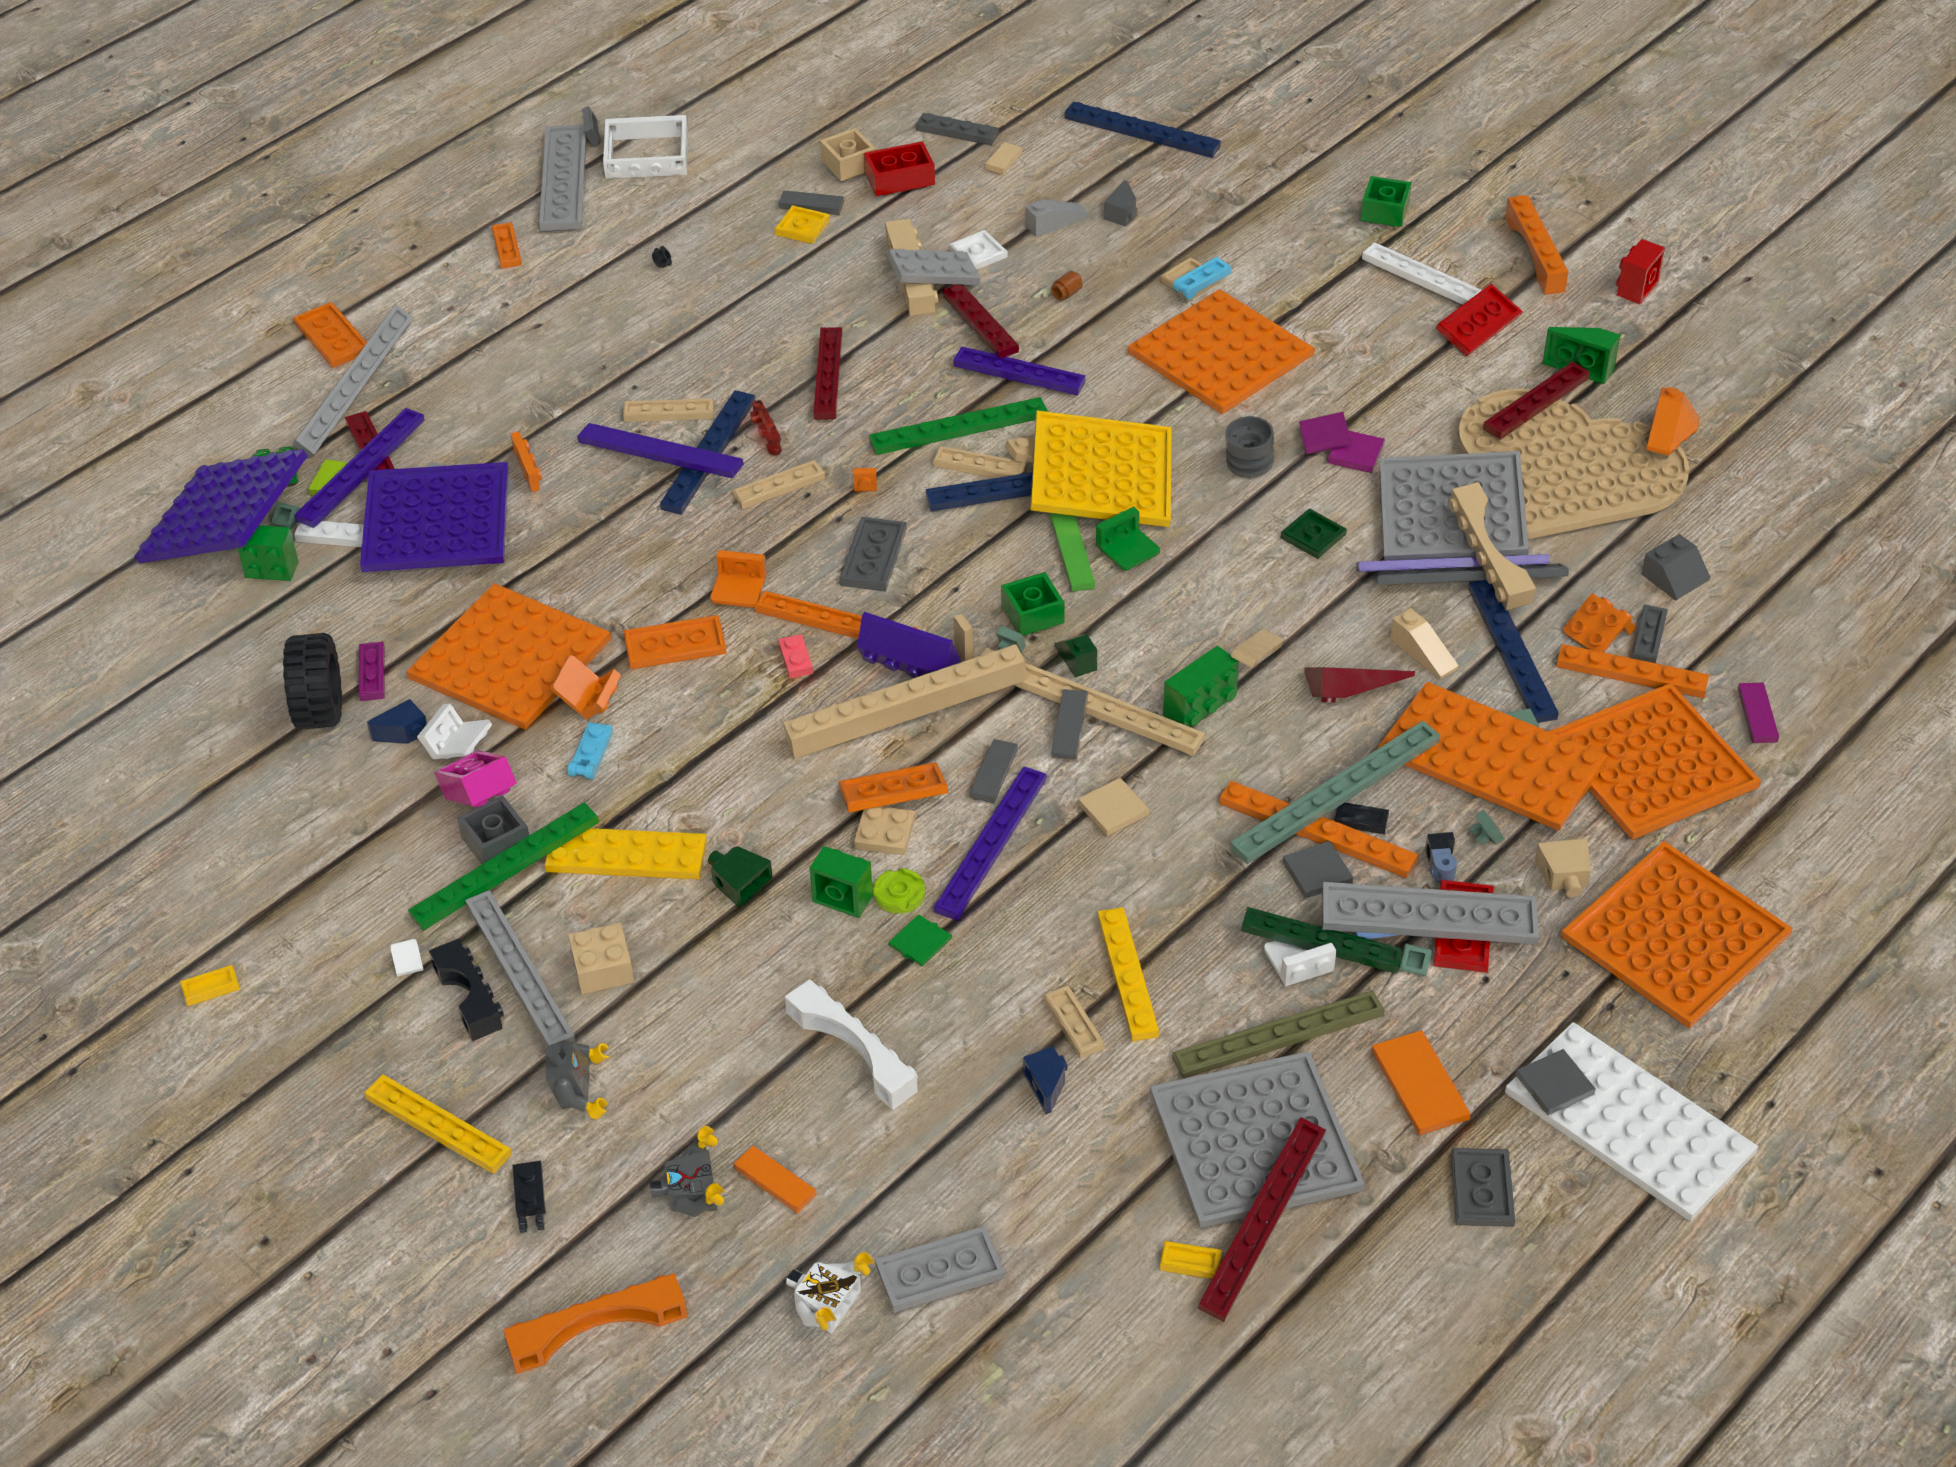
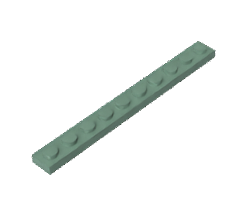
M1421 721L1231 841L1230 849L1246 864H1249L1439 743L1440 734L1426 722Z

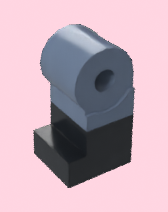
M1453 832L1427 834L1425 851L1432 877L1438 883H1441V880L1453 881L1455 878L1457 860L1452 855L1455 843Z

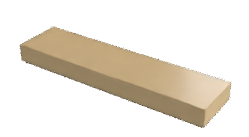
M714 399L624 401L623 418L624 422L713 419Z
M944 446L939 447L933 460L934 467L992 478L1024 474L1027 470V462Z
M812 460L733 489L732 494L740 507L745 509L824 480L825 473L817 462Z
M1263 628L1234 648L1231 656L1248 667L1253 668L1281 648L1284 639Z

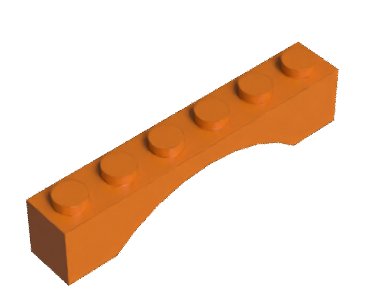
M1528 195L1509 197L1505 219L1511 231H1518L1527 242L1534 261L1537 280L1544 295L1565 292L1569 271Z
M673 1273L667 1276H658L652 1281L639 1285H631L624 1290L612 1294L601 1295L597 1299L582 1304H573L561 1311L543 1314L539 1318L524 1323H516L509 1328L503 1329L515 1372L519 1374L545 1365L552 1355L567 1341L596 1326L613 1322L631 1321L660 1327L688 1316L685 1299L676 1275Z

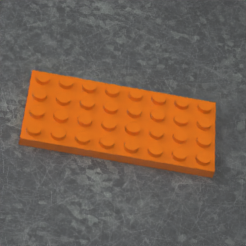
M1429 682L1424 684L1378 746L1379 749L1421 721H1424L1440 734V742L1404 764L1405 766L1558 831L1562 829L1607 763L1608 755Z

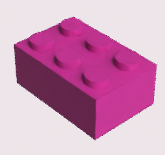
M479 750L434 772L446 800L474 807L486 804L488 798L494 795L501 796L508 793L510 787L517 784L506 756Z

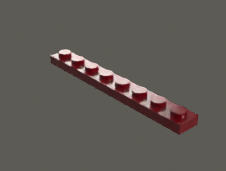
M1300 1117L1198 1305L1199 1310L1225 1322L1324 1138L1326 1129Z

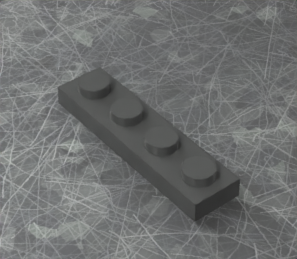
M922 113L916 123V131L991 146L999 134L998 127L953 119L951 117L937 116L931 113Z

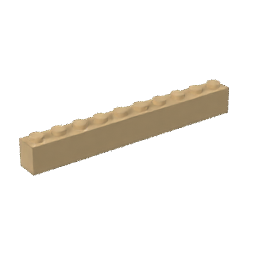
M1014 644L783 722L787 744L794 759L1026 681L1025 660L1017 645Z

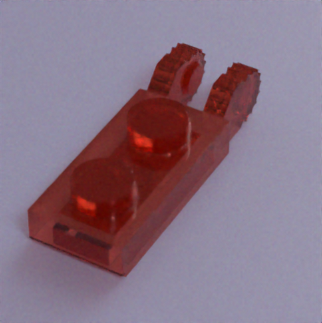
M753 401V411L750 412L751 420L754 425H758L760 437L766 439L767 451L772 456H778L782 452L779 432L762 401Z

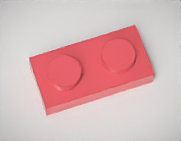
M802 634L779 638V648L789 679L813 674V666Z

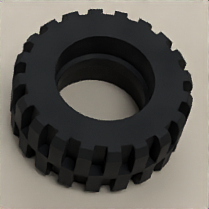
M327 633L293 635L286 640L285 648L283 649L284 688L291 722L294 724V727L300 730L334 727L340 722L342 716V683L338 654L333 638Z

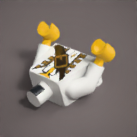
M867 1252L859 1253L854 1261L847 1263H814L807 1274L796 1269L790 1272L786 1284L795 1289V1309L804 1326L821 1327L823 1331L826 1330L832 1334L861 1293L859 1274L869 1275L870 1269L868 1265L875 1263Z

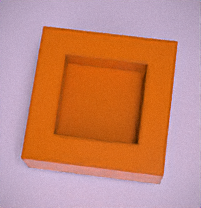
M853 468L854 492L877 491L876 468Z

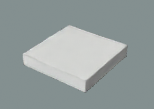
M985 230L949 244L951 252H967L976 270L1008 257V251Z

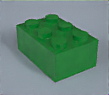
M1217 645L1164 681L1163 717L1192 727L1196 726L1200 720L1209 714L1216 712L1226 702L1232 701L1237 695L1239 661L1232 658L1229 653Z

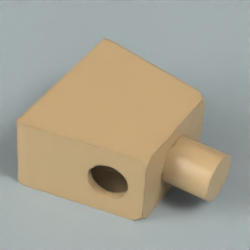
M1587 838L1538 843L1535 862L1549 888L1553 891L1565 890L1570 898L1580 896L1582 888L1588 886L1590 876Z

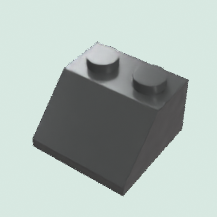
M1681 534L1674 536L1645 554L1641 575L1674 600H1678L1710 580V575L1697 546Z

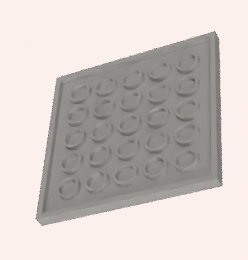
M1520 451L1380 458L1384 561L1476 557L1474 549L1468 545L1464 530H1460L1458 526V519L1455 513L1450 511L1448 505L1453 488L1476 482L1480 483L1488 498L1484 524L1487 535L1494 547L1503 556L1529 555Z
M1310 1051L1150 1086V1095L1199 1228L1246 1218L1300 1117L1326 1129V1133L1285 1209L1364 1191L1365 1183Z

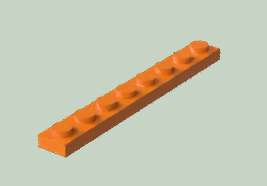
M1230 781L1219 799V804L1261 821L1268 819L1290 805V803L1234 781ZM1323 816L1296 833L1319 844L1330 841L1339 852L1405 878L1409 876L1418 861L1417 853Z

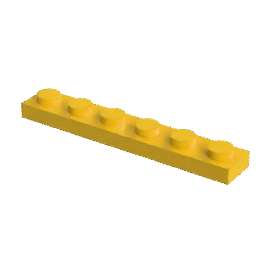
M1124 907L1098 911L1099 925L1131 1040L1133 1042L1158 1038V1025Z
M384 1074L364 1092L366 1100L492 1174H495L512 1156L511 1148Z

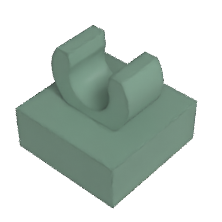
M1000 626L996 633L1000 641L998 649L1016 644L1022 653L1026 646L1022 634Z
M1484 809L1475 815L1480 823L1474 824L1469 830L1474 836L1482 832L1476 838L1480 845L1486 844L1490 838L1496 845L1505 839Z

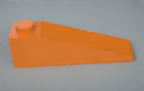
M1673 387L1661 388L1653 414L1646 450L1669 456L1680 446L1682 441L1686 442L1691 434L1697 432L1700 418L1685 393Z

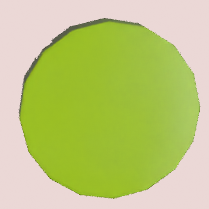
M899 868V871L893 872L892 869L885 871L874 883V899L879 907L891 913L913 911L925 899L924 881L915 871L906 868Z

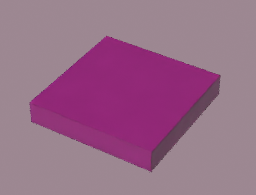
M1344 412L1299 421L1306 454L1351 444Z
M1348 430L1351 444L1332 448L1328 457V463L1372 473L1384 447L1385 439Z

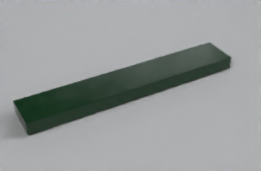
M1247 907L1241 927V932L1308 950L1332 943L1336 949L1337 958L1396 974L1403 951L1402 948L1335 930H1322L1321 926Z

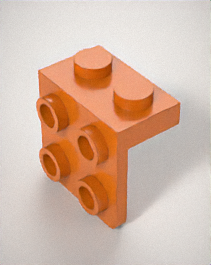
M718 550L716 556L718 576L710 597L711 602L714 604L754 608L760 598L767 577L765 555Z
M1591 593L1566 624L1564 633L1587 649L1605 652L1622 630L1631 635L1636 627L1632 622L1633 617L1623 609L1617 610L1613 607V603L1605 597L1599 598Z
M570 655L565 659L551 685V690L587 720L597 713L602 714L610 704L608 700L618 689L617 682L621 674L613 669L599 678L576 657Z

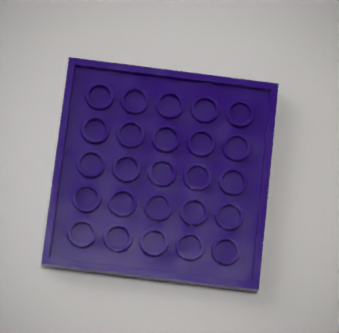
M303 449L288 450L283 453H270L266 456H253L249 459H236L232 462H219L215 465L200 466L196 469L193 478L185 484L182 493L173 500V505L162 515L158 525L151 530L147 540L139 546L140 549L135 554V559L140 564L244 547L308 455Z
M508 462L370 470L360 560L361 572L504 563Z

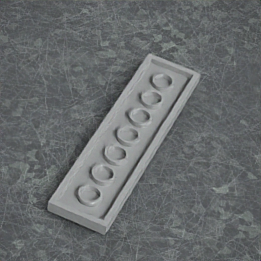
M584 125L546 126L539 218L540 231L582 229L587 144Z
M1323 882L1322 930L1538 944L1539 928L1536 896Z

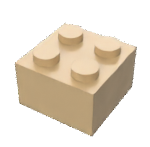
M857 128L820 140L821 161L840 181L865 173L864 153L876 150Z
M621 922L568 934L581 995L634 983L631 960Z

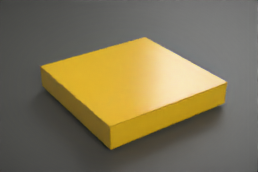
M792 205L776 226L775 235L813 244L829 223L830 214Z

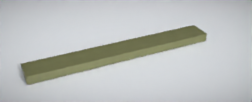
M1372 990L1172 1052V1059L1184 1079L1383 1017L1385 1010Z

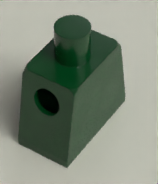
M739 846L733 847L725 855L715 850L708 857V863L712 865L711 872L714 885L737 907L742 906L773 878L770 860Z

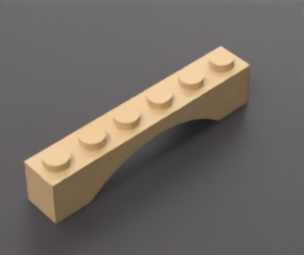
M1476 482L1453 488L1451 499L1448 501L1449 509L1452 513H1455L1460 530H1464L1469 547L1473 548L1476 553L1478 564L1483 566L1488 583L1492 584L1495 589L1497 600L1502 602L1505 610L1532 604L1536 587L1525 569L1507 560L1494 547L1487 535L1484 516L1488 498L1480 483Z

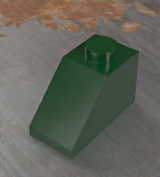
M1087 634L1074 636L1055 643V648L1075 678L1097 671V648Z

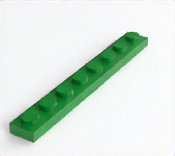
M1041 397L1031 398L1029 400L869 434V442L875 455L1034 421L1036 420L1037 411L1048 412Z
M585 802L581 803L408 909L411 918L422 931L426 930L465 906V900L491 890L599 823L598 816Z

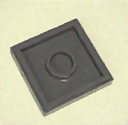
M1330 841L1283 856L1285 867L1305 899L1321 894L1323 882L1353 883L1352 874Z
M1564 1049L1521 1067L1516 1072L1517 1078L1547 1116L1595 1095L1596 1088Z

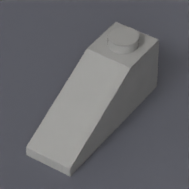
M1043 199L1025 206V227L1035 237L1089 218V213L1079 203Z

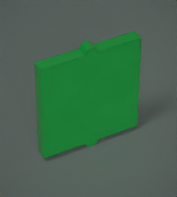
M918 914L889 941V946L903 954V958L908 957L923 967L952 939V935L938 927L937 923H932Z

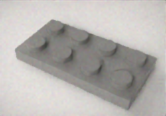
M889 249L887 258L900 283L979 285L981 279L967 252Z
M986 1226L875 1259V1266L893 1313L1005 1279L1004 1269Z

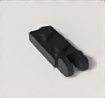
M541 1160L513 1164L515 1206L520 1233L527 1232L528 1223L526 1217L536 1215L535 1221L538 1230H544L546 1207Z

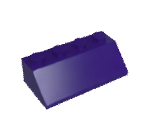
M863 612L857 648L864 661L875 664V662L883 664L892 671H897V669L904 671L913 678L961 663L952 640Z

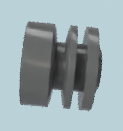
M1255 416L1240 417L1232 421L1227 426L1225 432L1228 468L1234 474L1241 477H1258L1267 473L1274 464V431L1272 425L1267 420Z

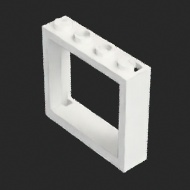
M686 115L605 119L603 157L605 179L687 175L688 127ZM681 137L680 156L613 159V140Z

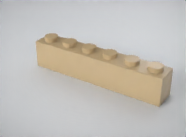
M910 218L885 222L886 241L889 249H922L921 241L917 239L916 226L912 227ZM900 283L910 316L935 312L938 294L934 290V284Z

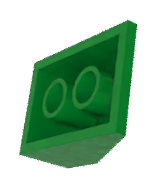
M1549 327L1542 364L1561 370L1571 362H1574L1590 372V380L1605 384L1615 369L1620 334L1602 328Z

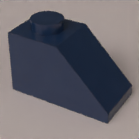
M408 699L368 720L367 725L373 741L408 744L418 739L417 736L427 725L424 713L411 699Z
M1054 1046L1023 1057V1074L1046 1115L1051 1113L1065 1084V1071L1068 1070L1063 1055H1058Z

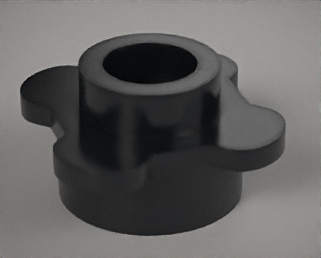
M660 246V249H654L652 259L656 266L664 268L666 265H672L671 254L664 246Z

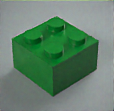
M1370 176L1362 200L1361 221L1402 227L1410 203L1412 182Z
M259 525L245 546L237 548L245 578L292 580L299 561L290 527Z
M1046 572L1001 585V606L1016 631L1022 634V636L1065 623V602Z
M823 846L809 867L812 902L860 918L873 897L871 862L861 857L843 853L838 849Z

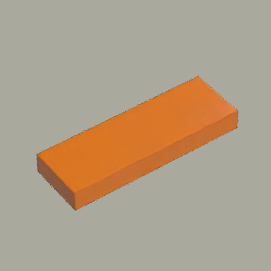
M512 222L492 225L501 269L521 266V257Z
M751 1146L734 1162V1169L797 1214L816 1196L815 1188L755 1146Z

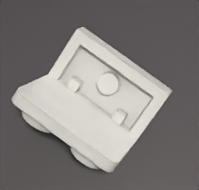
M450 703L443 704L417 738L432 759L465 757L474 752V747L487 735V731L492 726L490 720L463 722Z
M1278 941L1268 942L1264 946L1266 955L1285 987L1334 971L1336 949L1332 943L1310 950Z

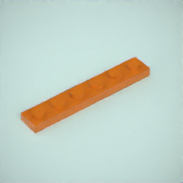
M1566 644L1561 646L1556 666L1558 668L1653 688H1660L1671 683L1681 694L1700 698L1705 696L1709 674Z

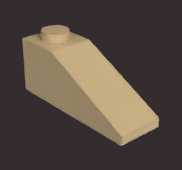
M1410 608L1393 618L1390 639L1433 675L1441 680L1458 670L1459 665L1428 621Z

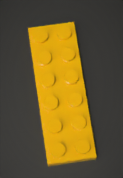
M590 828L547 854L545 869L546 872L700 880L707 845V834Z

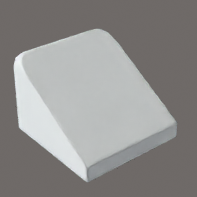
M416 939L390 945L397 977L423 971Z

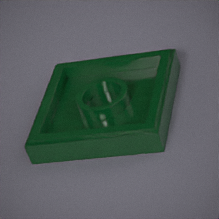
M1309 508L1281 532V539L1319 559L1346 535L1347 528Z

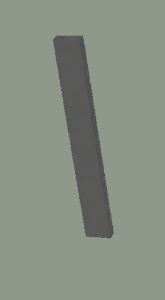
M1563 563L1516 565L1525 569L1530 578L1569 576V568ZM1483 567L1374 572V581L1378 585L1487 580Z

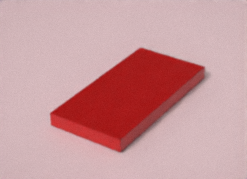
M1491 283L1439 322L1435 329L1468 357L1519 318L1523 311Z
M1441 880L1440 890L1493 893L1494 886ZM1436 937L1434 967L1488 973L1490 941Z

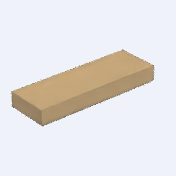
M1068 985L1044 994L1046 1005L1080 1059L1105 1049L1104 1041Z

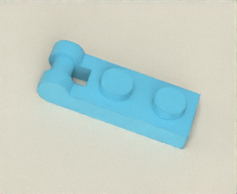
M1215 257L1177 278L1172 287L1175 291L1182 292L1183 296L1190 300L1194 298L1197 292L1231 274V266L1220 258Z
M588 722L574 758L568 765V776L577 777L582 775L586 779L592 780L595 778L613 734L612 725Z

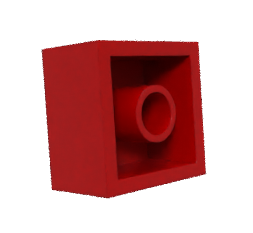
M1641 239L1636 246L1633 245L1629 254L1623 257L1619 264L1621 273L1616 281V286H1618L1617 296L1638 304L1643 302L1659 282L1665 247Z

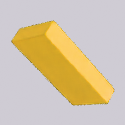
M233 964L180 981L187 1006L240 990Z
M1164 1241L1160 1271L1213 1279L1221 1264L1222 1250Z

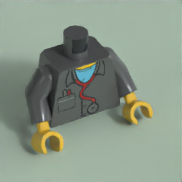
M562 1041L547 1047L545 1051L547 1056L546 1081L561 1109L572 1107L580 1111L587 1110L588 1115L592 1119H599L607 1112L604 1109L608 1105L605 1099L598 1098L593 1103L588 1102L590 1064L588 1056L595 1064L603 1062L609 1058V1056L602 1054V1052L609 1049L607 1044L601 1043L591 1049L589 1045Z
M703 1126L698 1131V1140L673 1160L665 1163L666 1179L649 1181L652 1198L669 1195L672 1211H678L692 1217H697L705 1211H716L717 1206H721L724 1203V1198L720 1194L724 1193L725 1189L713 1182L709 1150H706V1146L714 1147L718 1143L717 1137L712 1135L715 1132L712 1128Z

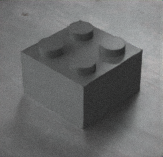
M503 795L457 817L462 839L481 864L529 836L528 826Z

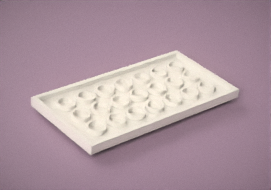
M1574 1022L1531 1063L1564 1049L1596 1088L1595 1095L1547 1116L1517 1076L1505 1089V1093L1690 1222L1745 1166L1758 1150V1146Z

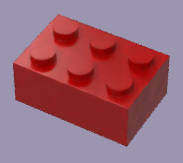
M923 141L864 153L865 175L875 196H885L891 193L905 192L911 189L935 185V164Z

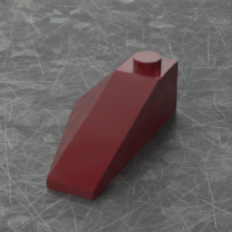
M1305 667L1304 670L1312 697H1321V702L1336 703V698H1346L1415 676V671L1333 667Z

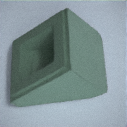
M277 502L270 524L293 529L297 523L294 514L300 508Z
M1405 944L1399 970L1426 976L1433 953L1432 950Z

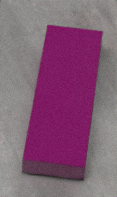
M383 641L359 644L360 701L385 699V646Z
M1764 682L1739 683L1738 692L1752 743L1778 742L1779 733Z

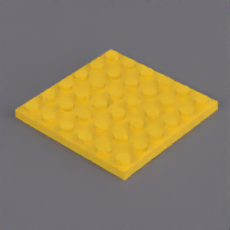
M1037 411L1030 510L1107 520L1134 506L1139 511V524L1169 527L1171 521L1172 427Z

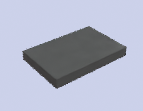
M1452 1148L1451 1165L1456 1225L1514 1227L1515 1211L1509 1150Z

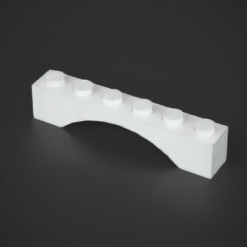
M809 979L785 996L786 1013L803 1029L831 1034L845 1041L858 1051L871 1070L874 1081V1094L889 1108L894 1110L918 1092V1076L916 1071L911 1066H906L901 1062L898 1055L892 1049L888 1050L881 1044L877 1035L874 1033L870 1034L858 1018L851 1017L840 1002H835L831 999L822 986H817Z

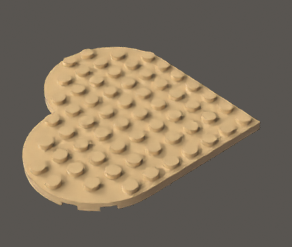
M1506 389L1487 394L1477 399V403L1472 407L1468 406L1461 417L1458 441L1464 454L1520 451L1528 539L1656 513L1667 508L1680 498L1687 485L1689 463L1680 446L1669 456L1646 450L1650 425L1634 421V424L1620 422V418L1591 420L1580 407L1574 403L1570 405L1562 401V398L1501 440L1483 430L1484 422L1529 392L1530 389Z

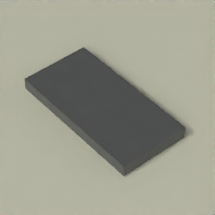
M861 517L840 577V586L886 592L907 530V522Z

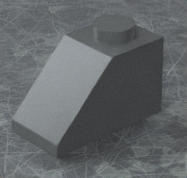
M1123 180L1104 202V219L1127 226L1137 215L1136 197L1129 183Z

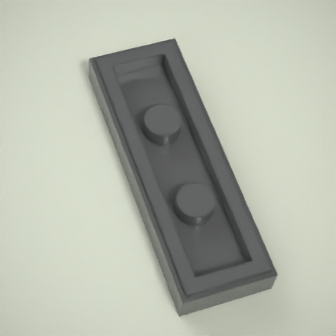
M783 190L779 200L780 209L789 210L793 205L840 215L844 204L843 196Z
M1643 605L1631 658L1656 663L1668 609Z
M1063 689L1051 752L1053 758L1077 759L1088 691Z
M993 739L971 788L970 798L995 803L1018 751V744Z

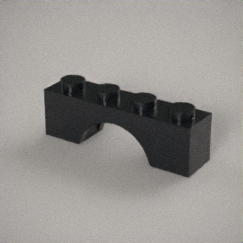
M458 938L429 950L433 969L442 986L457 985L469 991L467 998L459 1005L462 1023L471 1040L475 1041L503 1029L501 1017H504L502 1007L499 1002H493L492 998H494L490 985L488 983L483 984L482 980L484 977L478 964L473 965L474 959L469 947L464 948Z

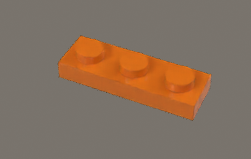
M519 431L510 433L513 451L530 491H539V481L542 480V475L539 467H534L536 462L533 453H528L530 452L527 439H522Z

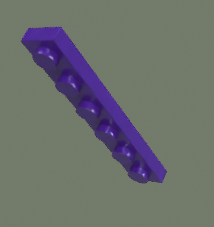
M962 346L953 359L954 367L1077 396L1086 382V375L1009 357L999 359L996 354Z

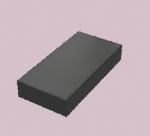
M587 106L582 108L584 132L593 147L600 144L599 125L593 111Z

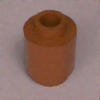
M1068 271L1054 281L1051 286L1053 296L1057 300L1068 299L1082 288V278L1078 273Z

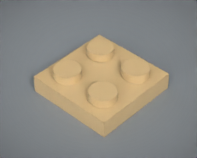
M884 806L864 809L854 841L855 849L905 855L916 818L915 811Z

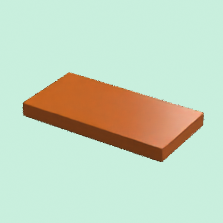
M332 302L293 317L297 328L332 368L355 359L367 343Z
M719 615L623 630L630 670L727 654Z
M937 762L838 781L839 790L848 812L948 793V785Z
M1422 1030L1372 1045L1371 1052L1418 1135L1470 1120V1111Z

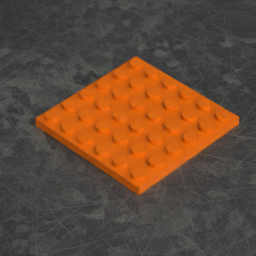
M1218 289L1128 345L1129 354L1221 414L1229 411L1312 357L1315 351L1313 346L1221 289Z
M494 583L406 673L407 677L415 682L526 730L557 697L551 690V685L565 659L573 655L586 666L612 639L611 632Z
M1671 683L1549 731L1608 755L1607 763L1588 790L1631 840L1755 790L1761 784V780Z
M1663 841L1562 930L1561 937L1690 1029L1792 934L1793 928Z

